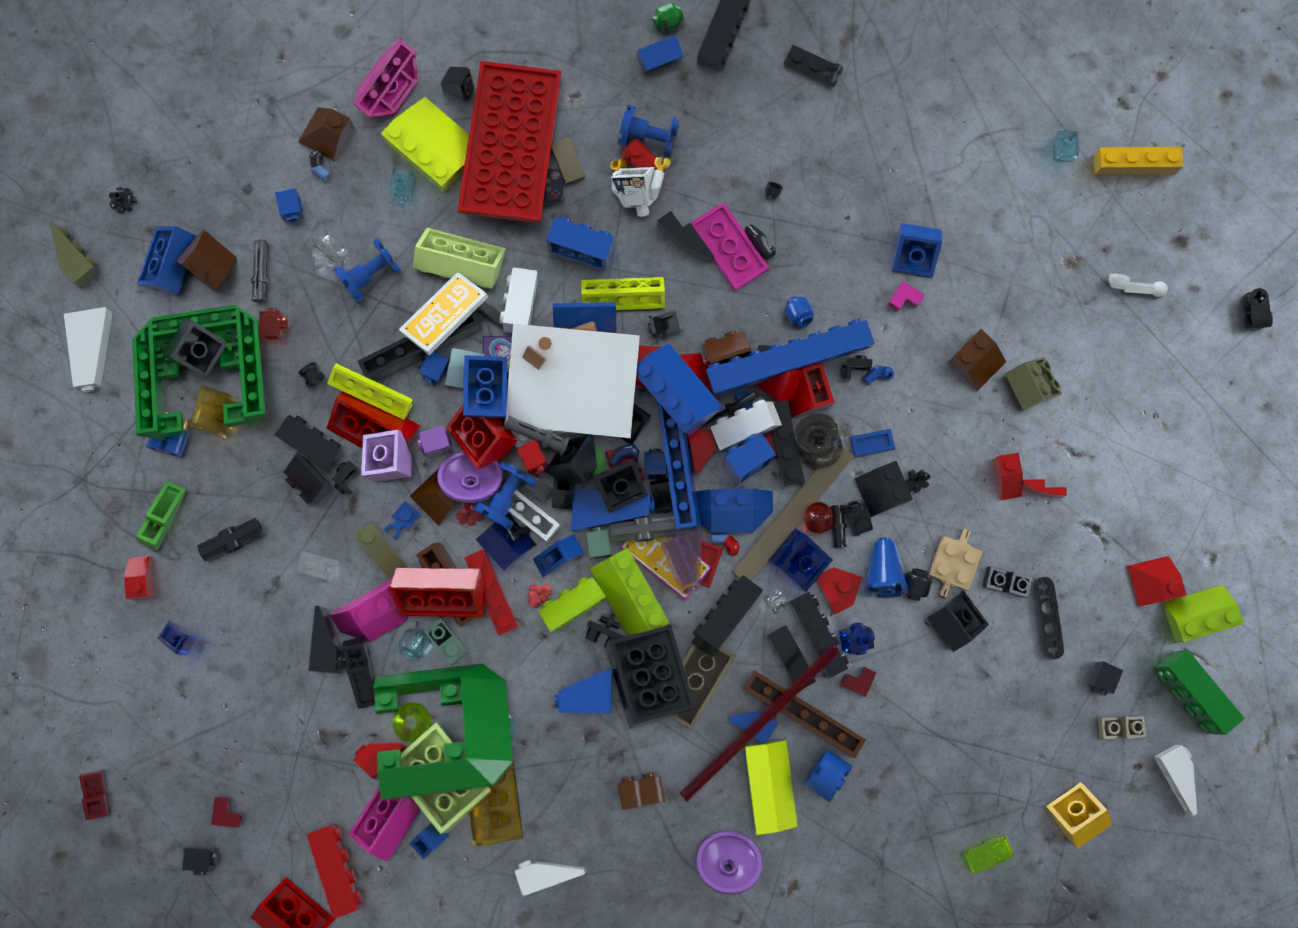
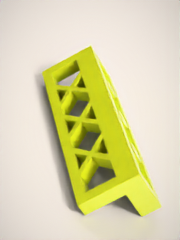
M664 277L581 280L582 303L616 302V310L665 308ZM650 285H660V287H651ZM586 287H595V289H586Z
M337 363L333 366L327 382L328 385L403 420L412 409L413 399Z

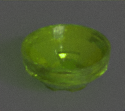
M404 704L398 708V712H395L393 716V730L400 739L407 742H415L431 728V715L421 704ZM408 716L416 718L417 724L413 729H408L404 725V720Z

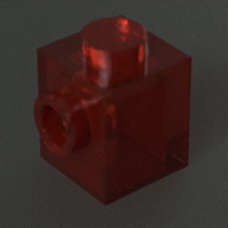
M266 308V311H259V336L263 340H285V329H288L287 317L281 311H278L277 308Z

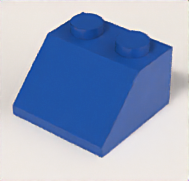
M901 223L896 241L892 271L933 277L942 245V230Z

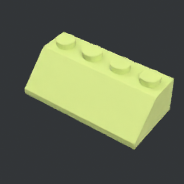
M426 228L415 246L412 268L425 273L437 274L443 278H452L458 272L474 285L493 289L499 276L506 248Z

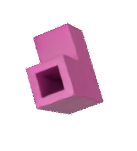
M903 281L887 305L896 311L900 310L904 302L916 308L924 294Z

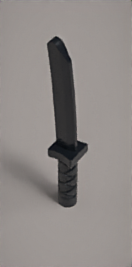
M754 390L734 403L725 404L726 409L712 416L700 428L727 413L735 415L734 412L759 398L757 391Z

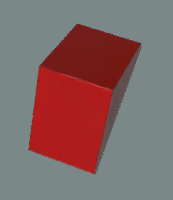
M791 370L758 383V388L779 401L793 400L802 376V370Z

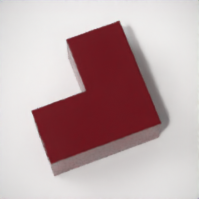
M862 667L858 678L845 674L840 686L866 697L877 672Z
M215 797L211 825L239 828L241 827L243 813L230 812L231 798Z

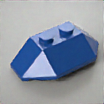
M709 489L696 491L701 525L710 533H753L773 513V491L760 489Z

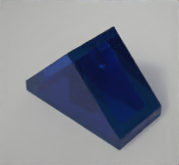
M168 620L157 639L175 654L186 656L197 637Z

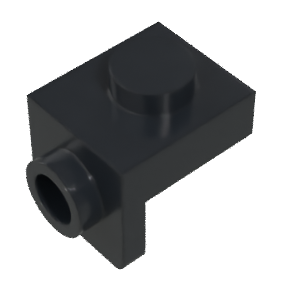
M673 310L659 316H649L648 327L655 337L663 338L683 331L678 310Z
M864 355L847 358L845 364H841V376H844V382H849L851 379V370L870 371L872 359H867V356Z
M349 460L338 466L336 469L337 473L332 480L336 483L334 487L340 493L344 494L347 492L351 495L353 491L345 483L358 468Z
M664 478L650 481V488L655 500V512L668 513L672 511L669 479Z
M853 500L844 505L843 510L847 516L853 536L873 530L868 507L862 500Z

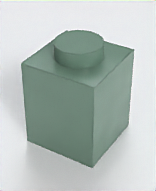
M603 527L590 528L591 532H586L590 559L610 557L608 530H603Z

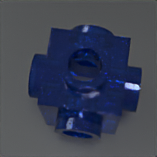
M862 623L850 624V628L839 630L843 652L851 655H863L867 653V650L875 648L873 642L875 635L871 627L862 625Z

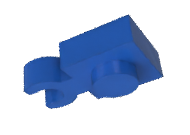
M404 501L391 516L396 521L388 524L384 531L388 533L390 529L395 528L396 534L392 538L397 540L401 536L402 528L404 527L409 531L422 515Z

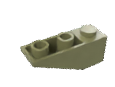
M52 222L50 226L60 269L76 286L82 288L99 273L94 267L97 263L89 255L86 257L81 251L84 249L76 240L72 242L68 238L70 233L62 225L58 227Z

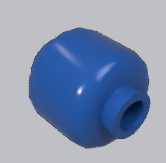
M791 297L784 309V313L790 323L800 328L812 323L815 314L813 307L806 297Z

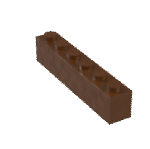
M755 670L752 671L742 690L768 706H772L771 703L774 704L773 701L776 702L775 699L778 700L777 697H781V694L783 695V692L785 693L784 690H786ZM797 696L782 711H779V713L852 758H856L866 741L865 738Z

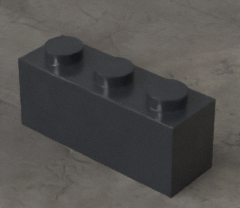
M289 414L274 435L330 473L344 454L339 449L342 445L332 438L329 441L323 438L324 433L316 427H313L311 430L306 426L307 421L296 415L294 418Z

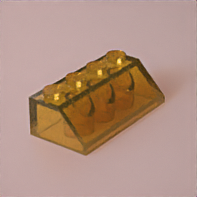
M513 760L512 765L495 785L489 787L492 791L470 812L473 846L492 845L523 838Z

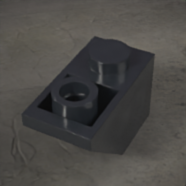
M450 66L440 83L443 92L462 101H465L467 96L470 97L474 90L470 69L466 67Z

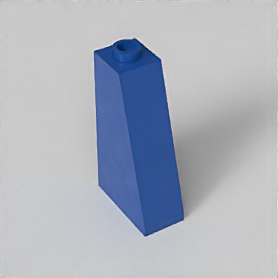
M575 488L570 530L572 532H582L594 527L611 526L613 523L631 522L638 518H649L650 512L654 513L655 500H652L651 494H648V496L609 513L598 490Z

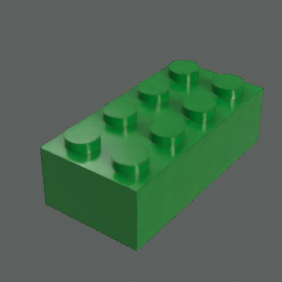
M1189 650L1174 651L1155 667L1158 670L1159 678L1165 683L1168 682L1173 688L1171 691L1174 696L1179 700H1183L1187 705L1185 707L1186 710L1193 717H1197L1201 722L1199 724L1200 727L1207 734L1227 735L1245 720V717Z

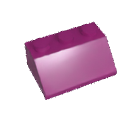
M378 787L349 832V835L369 854L388 862L421 809L412 797L382 800L380 787Z

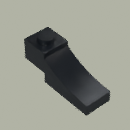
M363 636L343 641L342 650L357 707L360 709L375 705L374 678L365 638Z

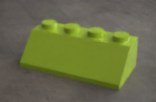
M627 547L590 568L627 636L669 624L667 617Z

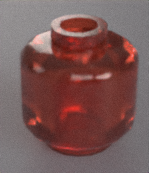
M814 502L806 508L805 525L809 531L821 534L831 529L833 524L831 507L823 502Z

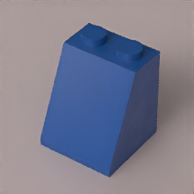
M604 670L559 690V695H555V708H559V713H612L613 670Z

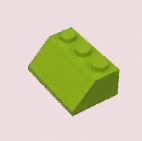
M587 576L576 582L578 586L570 590V588H567L558 594L560 598L555 601L549 599L540 605L542 609L538 612L552 634L607 600L593 577L589 579Z
M1223 584L1162 603L1175 643H1184L1244 624L1237 602Z

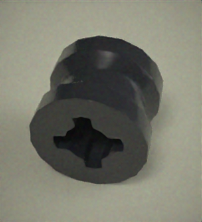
M316 362L307 364L298 372L300 377L306 380L305 384L308 388L317 385L325 378L324 373L318 370Z

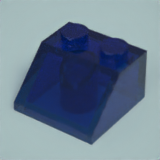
M510 514L506 515L509 520L515 521ZM497 523L492 524L475 539L505 573L537 545L529 535H520V541L513 543L506 530L501 527V524Z
M795 528L768 561L802 590L807 592L833 559L809 536Z

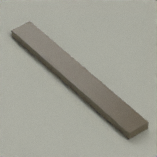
M838 443L732 573L739 579L744 575L753 581L853 459L854 455Z

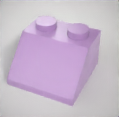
M400 430L363 435L361 476L375 482L411 477L412 455Z

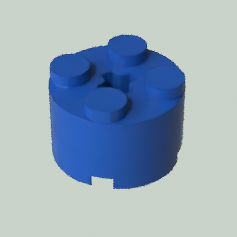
M826 749L817 761L814 769L811 770L804 785L830 803L836 794L835 789L839 791L846 781L843 779V776L847 777L853 766Z

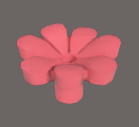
M465 503L464 507L461 508V512L457 513L456 519L459 520L460 524L468 522V526H474V520L481 521L483 519L481 514L473 510L475 504Z
M532 584L529 587L528 604L530 607L538 608L541 602L548 601L549 598L547 596H550L553 592L551 587L547 584H544L542 587Z

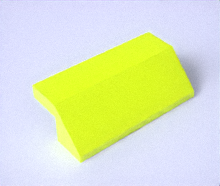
M779 740L766 742L765 744L745 746L756 835L776 833L798 827L787 741Z

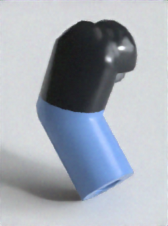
M318 150L311 152L308 157L310 170L326 181L331 173L321 166L322 152Z

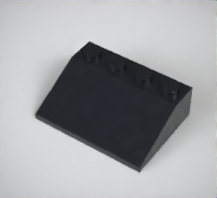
M671 625L617 638L607 643V653L629 729L648 725L696 708Z

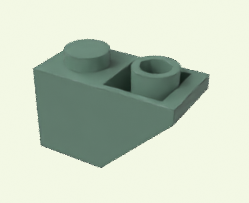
M442 618L438 619L424 631L452 666L469 653L468 649Z

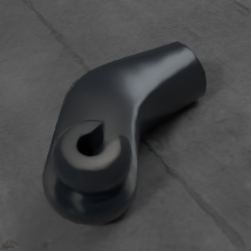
M752 224L747 225L745 232L753 241L762 257L768 260L775 256L776 249L772 245L769 246L764 233Z

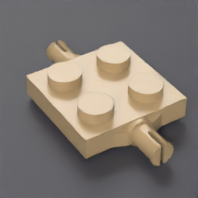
M963 528L959 540L942 536L928 575L938 579L943 584L938 594L943 598H947L951 587H958L969 591L983 551L973 548L967 543L972 532L968 529Z

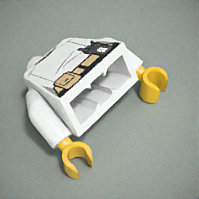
M661 157L655 159L654 164L657 170L654 167L626 168L627 163L623 159L611 162L610 166L615 170L611 177L612 191L620 199L624 207H636L637 215L640 217L649 214L648 206L657 199L665 174L663 169H667L670 166L668 158L664 159L663 165H661Z

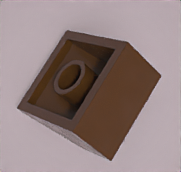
M203 229L176 261L208 288L215 291L227 277L236 256Z
M980 329L948 361V364L978 391L1007 361L997 343Z
M731 331L724 334L725 337L717 339L712 337L705 340V343L702 344V352L708 361V365L720 362L722 365L728 363L730 358L736 356L741 358L748 357L751 347L743 332Z

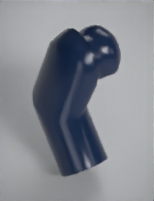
M634 444L619 446L609 460V463L617 466L624 457L635 459L639 456L640 450Z

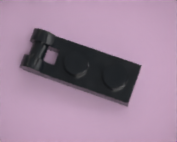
M792 45L783 64L831 87L836 86L838 82L837 77L841 75L844 69L838 63H832L795 45ZM825 70L830 71V75L824 74Z

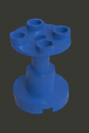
M628 105V111H625L619 132V134H622V137L618 139V145L627 147L630 138H637L641 141L650 138L665 142L663 157L671 156L674 147L673 141H671L672 136H677L679 121L676 120V117L673 118L668 131L650 126V121L636 118L637 107Z
M378 238L372 241L380 254L367 264L361 266L359 263L347 273L340 265L333 269L357 303L365 299L359 289L371 282L370 276L388 264L396 275L402 272Z
M501 462L498 467L509 474V478L500 493L495 492L487 506L476 502L473 510L492 522L501 524V527L510 531L514 523L505 516L513 505V502L510 501L521 482L535 488L537 481L528 475H523L516 467Z

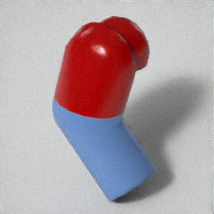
M712 533L711 544H724L729 555L735 556L738 554L740 545L732 535Z

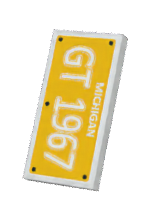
M457 272L399 330L405 337L430 355L488 296L484 291Z

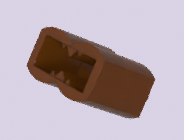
M655 772L642 774L643 779L634 780V776L622 778V783H618L622 810L665 802L661 777L656 776Z

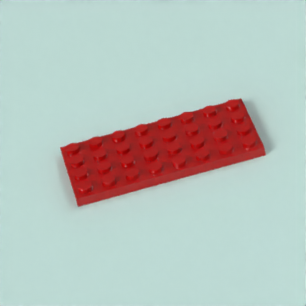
M488 61L480 62L458 202V213L541 223L561 71Z

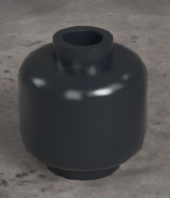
M912 568V571L906 572L907 598L920 601V598H925L929 595L932 577L928 575V571Z

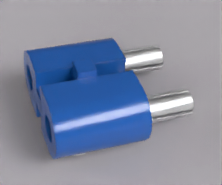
M183 417L184 434L165 437V441L148 438L146 447L153 451L165 452L171 456L181 457L190 434L186 431L190 419Z

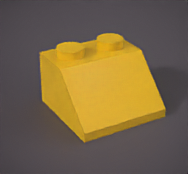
M1079 783L1046 806L1065 836L1077 849L1113 825L1107 809L1082 783Z

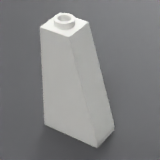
M106 307L64 314L73 387L82 393L93 392L94 388L101 387L112 322V311Z

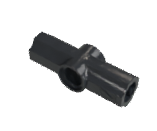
M253 518L236 527H228L220 531L217 536L197 545L198 552L204 562H208L224 553L237 551L244 546L243 544L264 535L263 528L257 518Z

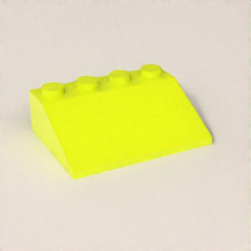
M426 97L396 117L381 133L387 145L444 194L463 175L469 134Z

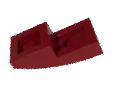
M103 770L81 774L79 780L83 793L81 802L85 819L91 820L108 816V799Z

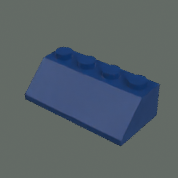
M669 343L646 355L637 364L636 376L685 434L692 435L723 407Z

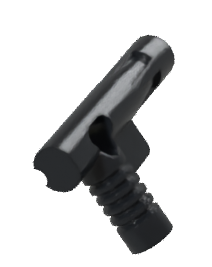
M512 521L514 524L510 531L505 530L512 542L517 543L520 541V535H529L530 529L527 526L518 527L515 521Z

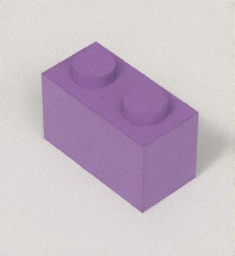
M444 426L419 433L420 439L417 440L420 452L423 455H427L429 459L454 452L449 433Z

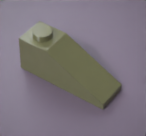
M368 523L353 535L389 579L393 578L396 568H408L373 523Z

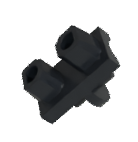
M613 613L610 615V618L601 615L599 621L605 623V627L591 620L587 624L589 628L586 639L596 643L600 633L608 636L603 646L605 648L610 640L625 636L610 630V627L619 629L621 625L614 621L616 615Z

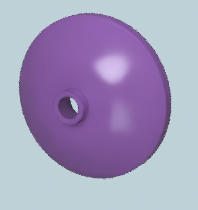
M460 452L450 456L442 463L438 471V484L442 492L453 500L466 503L479 502L497 492L502 483V469L498 467L499 463L497 461L482 469H477L464 452Z
M726 831L716 833L702 843L697 854L696 865L700 878L709 888L718 893L735 895L743 893L755 885L761 874L762 858L757 846L748 837L740 833ZM730 867L732 870L726 871L724 868Z

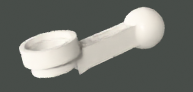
M1109 275L1108 282L1110 286L1123 289L1125 293L1152 294L1157 298H1161L1168 292L1166 283L1162 281H1157L1154 284L1130 282V277L1127 275Z

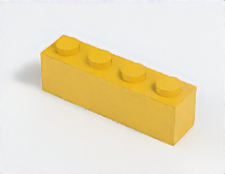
M1100 147L1093 155L1094 175H1173L1183 168L1182 147Z

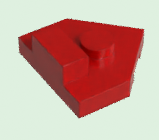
M833 567L814 577L833 615L854 605L862 576Z

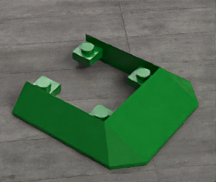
M229 305L152 317L133 337L132 351L137 436L165 441V437L184 434L183 414L181 411L164 414L162 380L181 377L180 366L162 355L183 320H192L227 342L220 355L222 371L240 368L242 402L223 405L224 425L232 427L248 424L251 427L266 416L258 320L238 306Z
M484 664L375 676L373 689L375 692L376 714L398 712V695L440 690L442 706L462 704L465 741L444 744L445 762L401 767L400 749L377 752V774L382 800L492 787L512 765L513 757L506 681Z

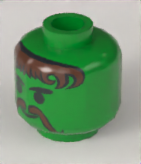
M672 2L657 7L655 10L656 16L653 17L656 29L660 28L664 33L680 28L682 21H684L680 6H676Z

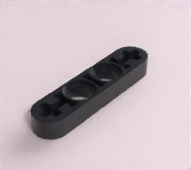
M1041 577L1035 580L1033 590L1042 650L1046 658L1054 660L1059 659L1064 654L1056 591L1052 579ZM1042 581H1044V584L1049 585V588L1045 589L1046 596L1051 595V598L1040 600V596H1044V590L1039 589ZM1045 601L1052 604V611L1049 614L1042 611V604ZM1047 623L1055 625L1056 631L1054 634L1049 635L1046 633L1045 625ZM1057 637V640L1053 641L1054 647H1058V652H1055V656L1052 652H1049L1052 642H1047L1046 638Z

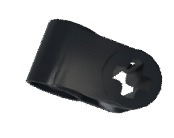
M1257 288L1252 292L1246 293L1242 298L1247 329L1271 327L1273 316L1270 310L1267 291Z

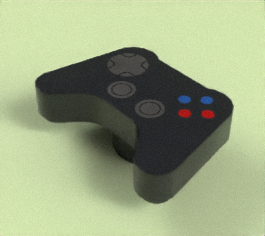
M548 169L543 205L560 202L563 199V175L560 170Z

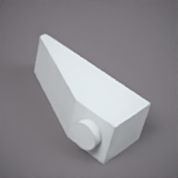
M1174 745L1154 756V759L1185 813L1194 816L1197 814L1194 764L1191 761L1192 755L1183 745Z
M531 860L519 863V868L515 869L523 896L586 873L583 867L537 861L531 863Z

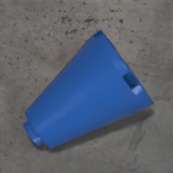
M888 537L879 538V541L874 543L865 585V594L872 597L871 593H876L877 598L900 597L901 592L908 593V586L896 543Z

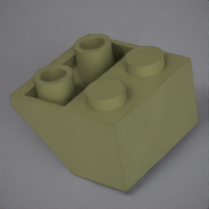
M1045 357L1025 362L1005 373L1023 411L1062 394L1060 384L1054 378L1051 372V365L1046 361Z

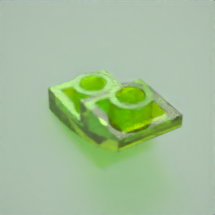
M1007 835L986 841L985 845L967 850L964 853L973 874L994 867L1015 856Z

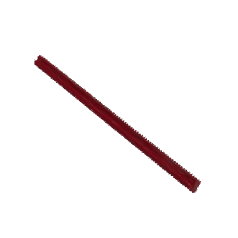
M835 644L831 645V647L829 646L830 649L827 648L828 651L825 650L826 653L823 652L824 655L822 657L819 656L820 659L817 658L818 661L815 660L816 663L813 662L814 665L812 664L810 668L808 667V670L804 671L805 674L802 673L803 676L800 675L801 678H796L797 682L794 680L795 684L792 682L793 685L790 684L791 687L788 686L786 688L787 691L784 690L785 693L783 692L781 697H777L778 700L775 699L776 702L773 701L774 704L771 703L772 706L769 705L767 707L768 710L765 709L766 712L764 711V714H760V717L758 716L759 719L756 718L757 721L754 720L755 723L752 722L750 724L751 727L748 726L749 729L746 728L747 731L744 729L741 736L739 735V738H735V741L733 740L734 743L731 742L732 745L729 744L725 748L726 751L724 750V753H720V756L718 755L719 758L716 757L717 760L714 759L710 763L711 766L709 765V768L707 767L705 771L703 770L704 773L701 772L695 778L696 781H691L688 788L686 787L684 791L682 790V793L680 792L686 802L692 799L698 793L697 791H700L699 789H702L701 787L705 786L713 778L712 776H715L724 765L734 758L733 756H736L735 754H738L737 752L745 747L753 739L752 737H755L779 711H782L820 671L840 654Z

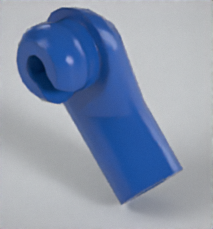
M876 365L862 379L867 385H870L876 379H893L895 372L888 366Z

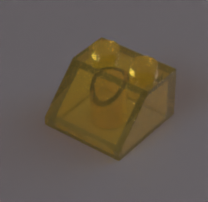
M201 385L190 426L200 433L225 438L226 434H229L231 427L224 425L223 405L237 403L236 398L231 394Z

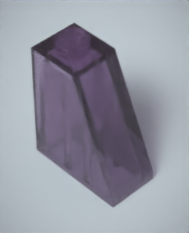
M701 528L661 544L680 593L685 592L686 595L697 591V587L700 586Z

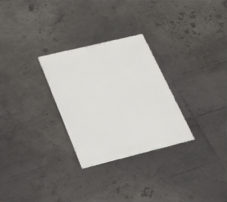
M513 324L505 425L510 415L544 430L630 438L640 336ZM542 337H548L551 340V347L547 350L539 347V340ZM528 346H532L547 358L539 370L522 358Z

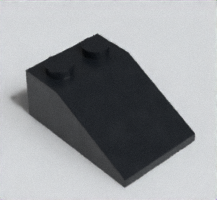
M315 606L308 671L342 674V670L346 669L347 664L327 608Z

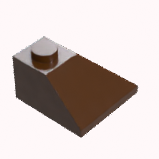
M318 107L298 142L314 151L322 152L323 156L335 161L354 125L349 117L334 109Z
M438 468L410 497L440 526L464 502L453 500L442 492L438 484Z

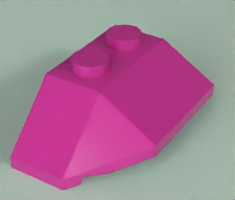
M399 38L379 57L357 89L353 105L368 117L395 114L417 83L416 51Z
M392 579L330 613V617L340 633L356 638L364 636L366 641L371 642L408 621L409 616L399 615L390 589Z

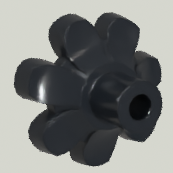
M118 187L116 192H110L109 198L112 201L109 205L112 209L116 208L118 213H122L124 208L127 211H131L133 206L130 203H134L136 197L131 195L132 190L130 188L123 189Z
M914 469L908 472L910 478L905 481L910 492L914 489L915 493L921 491V486L923 488L929 486L926 480L930 479V474L924 470L916 473Z

